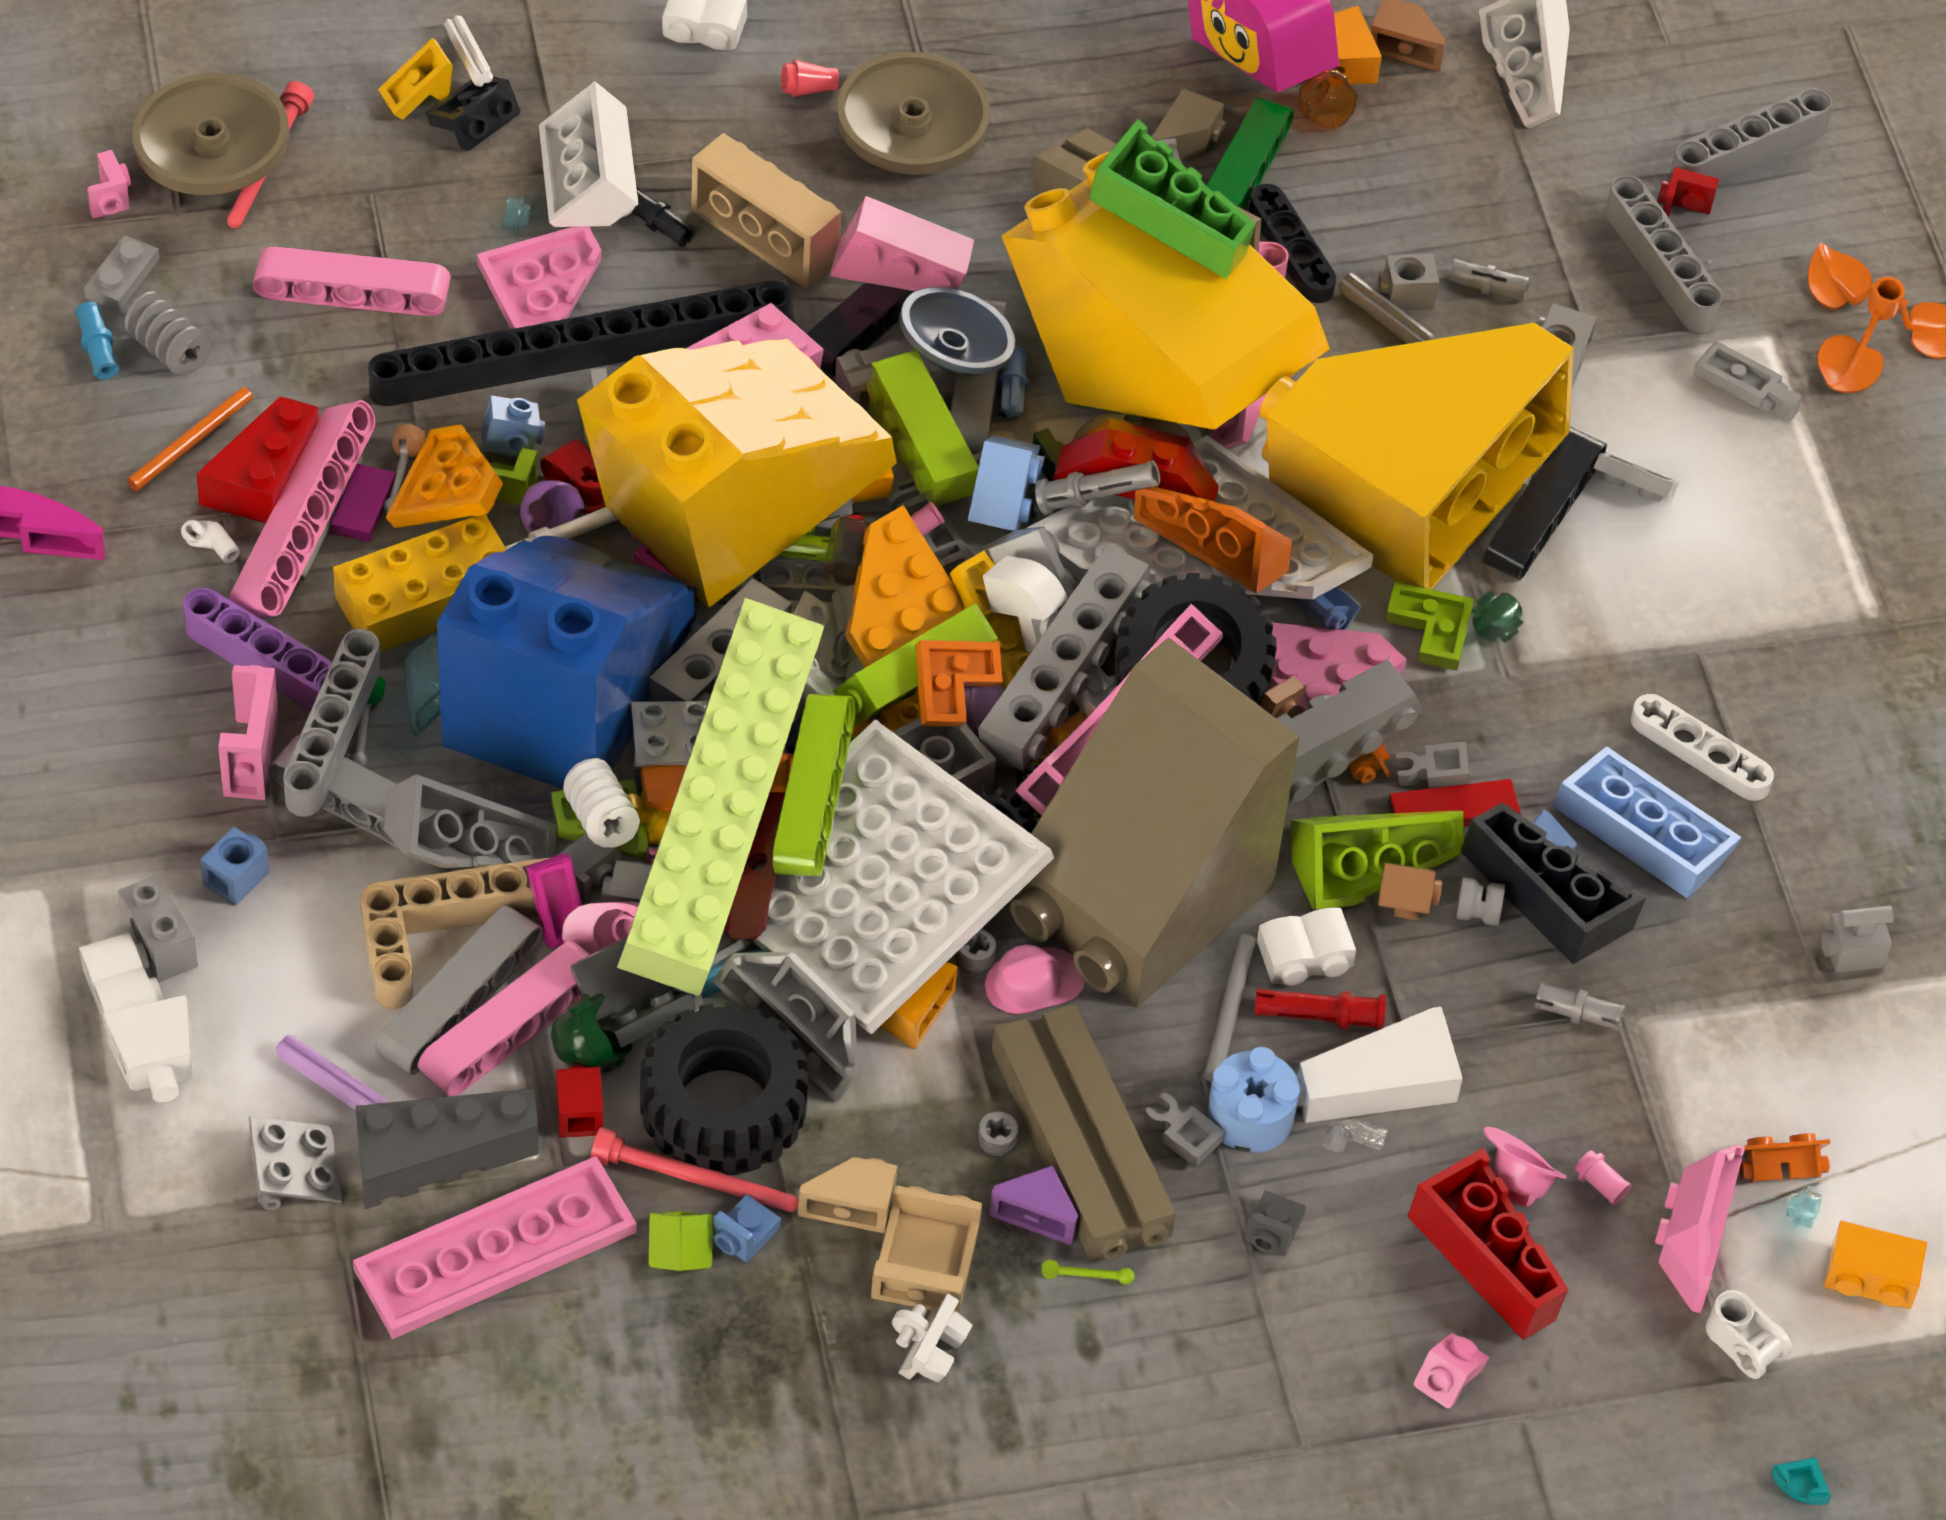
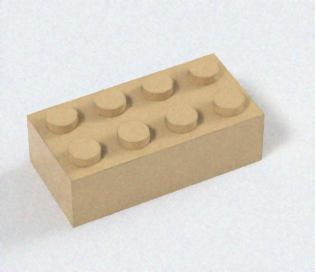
M722 133L692 158L691 211L807 290L831 271L838 242L840 241L842 213L833 203L823 200L808 190L803 183L795 181L780 171L773 163L765 161L750 151L743 143L735 141L725 133Z

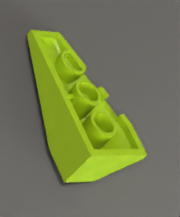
M1463 811L1340 815L1290 819L1291 862L1311 908L1316 910L1354 906L1365 901V897L1380 890L1384 862L1430 870L1462 854L1460 850L1464 842Z

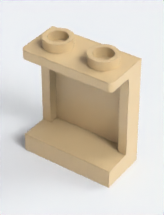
M895 1186L892 1208L879 1260H876L873 1272L871 1298L912 1307L920 1304L927 1310H932L934 1307H940L944 1297L950 1294L959 1300L954 1311L960 1313L980 1228L982 1203L962 1195L948 1196L928 1192L926 1189L917 1186Z

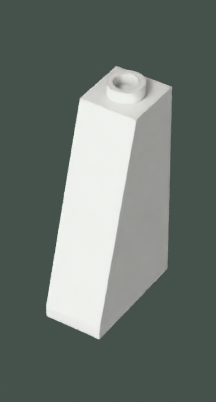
M1442 1007L1428 1009L1301 1062L1297 1075L1300 1087L1297 1107H1301L1305 1123L1457 1102L1463 1078Z

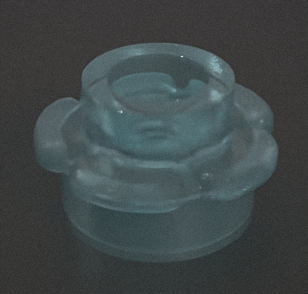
M521 195L520 199L508 197L503 227L514 229V233H518L519 226L525 228L528 226L531 205L524 204L525 197Z
M1806 1186L1802 1193L1794 1191L1787 1216L1794 1218L1795 1228H1798L1799 1225L1812 1228L1817 1218L1822 1195L1812 1192L1810 1186Z

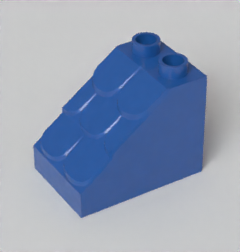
M547 535L540 536L531 542L522 540L508 550L492 553L470 566L437 621L442 746L563 789L564 779L568 772L577 763L586 759L598 758L604 760L613 771L633 735L631 702H649V677L682 646L690 631V625L696 620L697 588L687 585L665 572L639 564L621 562L609 558L603 552L588 545Z

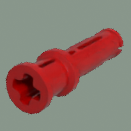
M1257 988L1254 1015L1335 1022L1336 1026L1340 1027V1029H1347L1350 1025L1371 1027L1378 1031L1384 1028L1387 995L1380 994L1378 998L1352 996L1350 991H1343V993L1339 992L1338 996H1326Z

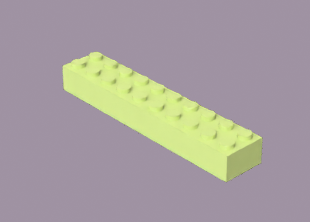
M748 598L744 599L617 968L700 997L709 975L825 627L824 625Z

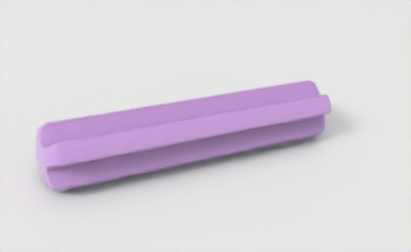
M286 1035L276 1047L278 1058L356 1110L355 1106L387 1103L383 1096L293 1035Z

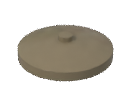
M899 52L877 57L854 70L845 80L838 94L837 125L843 140L860 158L887 171L908 175H924L949 170L971 158L982 146L988 134L990 103L984 87L966 68L938 55L921 52Z
M230 73L197 74L167 84L143 103L135 116L132 126L134 152L144 172L164 187L194 195H216L233 192L261 180L283 158L288 147L290 134L287 113L277 95L258 81Z

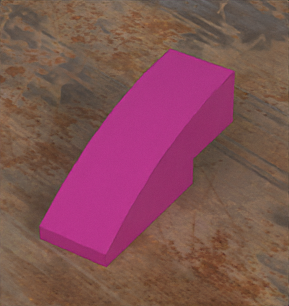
M0 486V537L21 539L23 552L105 561L106 550L102 527L85 515L62 503L32 492Z

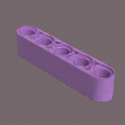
M196 588L185 595L183 598L185 630L192 640L233 665H259L266 668H275L277 691L311 711L332 664L330 660L214 590Z

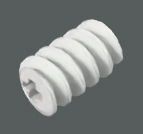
M592 758L577 763L568 772L563 786L565 797L593 843L601 847H617L631 840L638 831L640 819L638 812L634 809L632 802L629 801L627 794L623 791L622 785L618 782L611 767L604 760Z

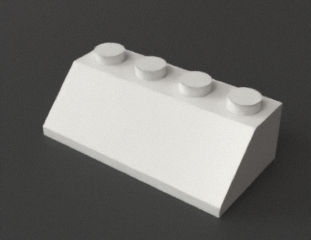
M594 81L539 124L549 223L554 227L611 226L621 217L629 215L635 206L638 205L626 106Z

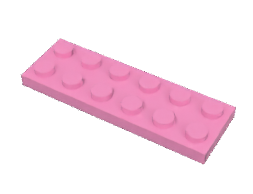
M595 1156L353 1260V1267L391 1338L395 1339L636 1234L637 1223L598 1157Z

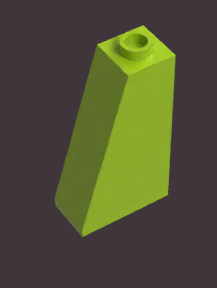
M975 603L855 673L834 689L833 692L835 695L853 697L855 703L854 725L856 726L914 694L918 689L915 644L920 640L994 642L998 637Z

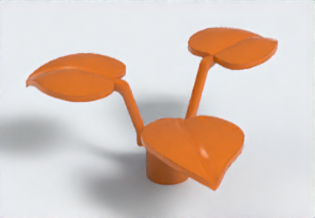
M1824 243L1818 245L1808 269V287L1812 297L1822 306L1832 310L1841 309L1848 302L1852 306H1858L1869 298L1867 306L1872 315L1860 343L1851 336L1836 335L1828 338L1821 345L1817 355V365L1827 387L1840 393H1857L1871 387L1879 379L1884 366L1883 356L1877 350L1866 347L1877 322L1893 318L1898 310H1900L1904 327L1907 330H1913L1911 343L1914 348L1929 358L1946 359V305L1936 302H1922L1913 306L1909 315L1907 311L1908 301L1903 299L1905 289L1898 279L1886 276L1879 278L1872 284L1870 271L1859 260L1835 251Z

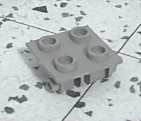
M709 701L631 702L635 748L633 757L634 771H640L642 767L687 765Z
M258 1116L248 1117L251 1135L249 1140L253 1150L252 1163L255 1168L254 1177L257 1180L258 1188L257 1200L263 1204L264 1209L274 1210L279 1208L281 1205L280 1201L285 1196L336 1203L342 1202L332 1126Z

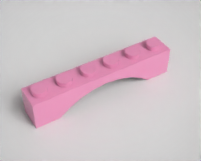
M1191 604L1162 634L1145 656L1169 637L1198 660L1202 661L1221 641L1223 633ZM1128 675L1092 714L1015 790L1041 817Z

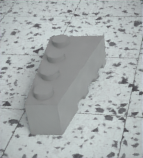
M1388 659L1342 683L1339 689L1340 693L1337 695L1321 694L1311 699L1305 712L1293 718H1290L1287 713L1276 718L1300 736L1288 806L1293 802L1302 801L1307 798L1316 786L1328 778H1333L1343 773L1349 763L1362 754L1375 751L1385 738L1397 730L1408 728L1415 722L1417 716L1423 713L1416 694Z

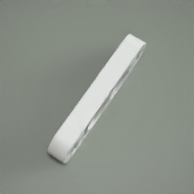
M1646 694L1636 699L1631 714V724L1640 734L1744 799L1757 801L1768 795L1774 779V772L1765 761L1663 697L1655 694ZM1651 712L1657 714V715H1654V714H1653V715L1650 716L1649 718L1646 717V716H1644V714H1645V715H1649ZM1685 730L1692 733L1695 740L1688 743L1682 742L1675 737L1674 733ZM1712 752H1721L1728 756L1730 761L1726 764H1717L1708 755ZM1736 765H1740L1741 768L1738 767L1736 773H1734ZM1754 777H1757V778L1760 779V780H1755L1753 783H1752V782H1749V781L1747 780V779L1751 780V779H1753Z

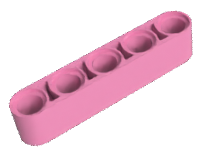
M267 247L260 252L252 286L259 296L270 300L436 316L444 311L451 276L445 267L434 263L284 247Z
M571 940L562 944L433 1042L421 1055L417 1065L418 1069L447 1096H457L551 1025L556 1017L565 1011L569 1005L580 1001L582 994L570 967L590 954L576 941Z

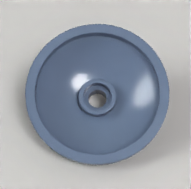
M947 287L923 288L909 295L901 308L899 316L900 326L910 345L923 358L945 370L966 375L994 372L1005 366L1014 352L1015 336L1007 320L989 303L970 293Z

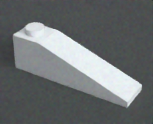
M1499 0L1480 9L1479 15L1483 44L1487 52L1492 54L1497 64L1495 68L1499 76L1504 78L1510 90L1509 96L1524 126L1530 129L1559 116L1570 31L1566 0Z

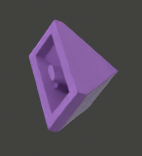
M1053 1166L994 1186L991 1193L989 1216L1072 1246L1076 1235L1078 1214Z

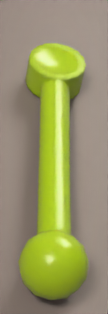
M1049 1259L1042 1263L1041 1268L1043 1277L1047 1279H1054L1058 1275L1114 1279L1124 1285L1131 1284L1135 1279L1134 1271L1127 1267L1119 1271L1059 1266L1058 1262Z

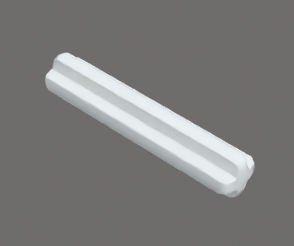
M455 15L453 19H447L444 24L447 34L473 83L481 87L485 82L490 83L493 79L490 67L463 17Z

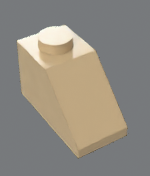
M853 1157L801 1185L798 1216L885 1233L892 1206L893 1192L896 1186L898 1165L888 1164L877 1158L862 1159Z

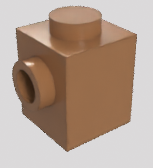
M1384 862L1377 904L1378 906L1394 908L1393 916L1419 920L1420 913L1429 914L1430 905H1439L1442 881L1435 880V870Z

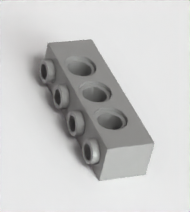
M752 579L649 677V702L709 701L744 599L748 598L790 614L792 603L757 580Z

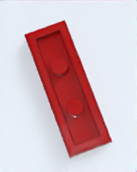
M1511 779L1390 793L1388 800L1391 813L1463 811L1464 827H1469L1473 818L1500 803H1504L1521 815Z

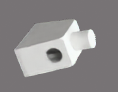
M186 995L103 1013L108 1045L129 1088L134 1091L151 1088L153 1099L156 1102H168L175 1099L179 1095L177 1082L188 1080L192 1077L190 1022Z

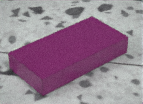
M356 464L331 522V533L371 542L384 511V502L390 497L396 473Z

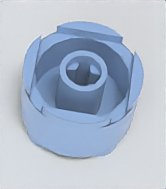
M1257 1047L1252 1051L1239 1052L1226 1058L1213 1073L1208 1102V1118L1225 1130L1222 1143L1234 1149L1236 1145L1250 1148V1152L1254 1153L1266 1152L1282 1144L1287 1139L1295 1119L1300 1093L1298 1079L1291 1067L1266 1047Z

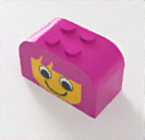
M1187 0L1192 39L1276 93L1339 66L1335 18L1330 0Z

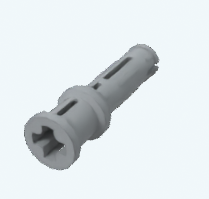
M1153 460L1143 464L1087 476L1076 471L1069 473L1067 478L1048 481L1045 478L1039 479L1035 484V495L1040 511L1044 515H1051L1055 509L1069 506H1074L1077 509L1083 508L1092 499L1148 487H1157L1160 484V473L1157 464Z

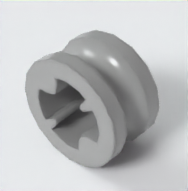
M980 929L957 951L956 956L959 964L966 970L980 972L990 968L995 959V938L988 931ZM976 946H981L983 948V950H979L977 954H972L969 952V950H974Z
M995 1111L984 1116L979 1123L978 1144L980 1148L991 1156L999 1157L1008 1155L1014 1150L1018 1136L1016 1120L1005 1112ZM1000 1130L1006 1132L1005 1137L1003 1135H998L996 1138L990 1137L991 1131L993 1133H998Z

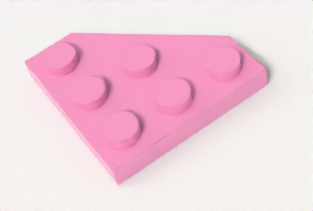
M589 226L570 227L477 254V265L510 329L567 319L601 262V248Z
M1272 622V635L1276 637L1277 650L1269 687L1272 689L1295 676L1305 686L1298 702L1300 705L1297 712L1298 715L1306 711L1308 702L1321 694L1337 695L1340 693L1339 689L1342 683L1387 659L1398 673L1405 669L1407 659L1379 633Z

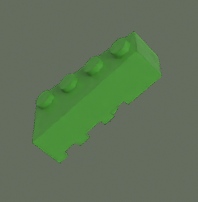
M1137 119L1097 168L1089 200L1227 279L1247 254L1256 224L1220 191H1211L1201 181L1203 176L1192 166L1188 169L1172 156L1174 150L1163 140L1159 143L1147 133L1148 127Z

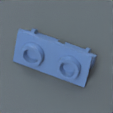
M1339 586L1313 600L1291 598L1323 627L1346 630L1362 607Z

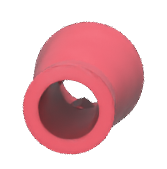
M793 59L792 63H784L782 66V92L791 94L793 98L825 91H837L839 72L837 68H827Z

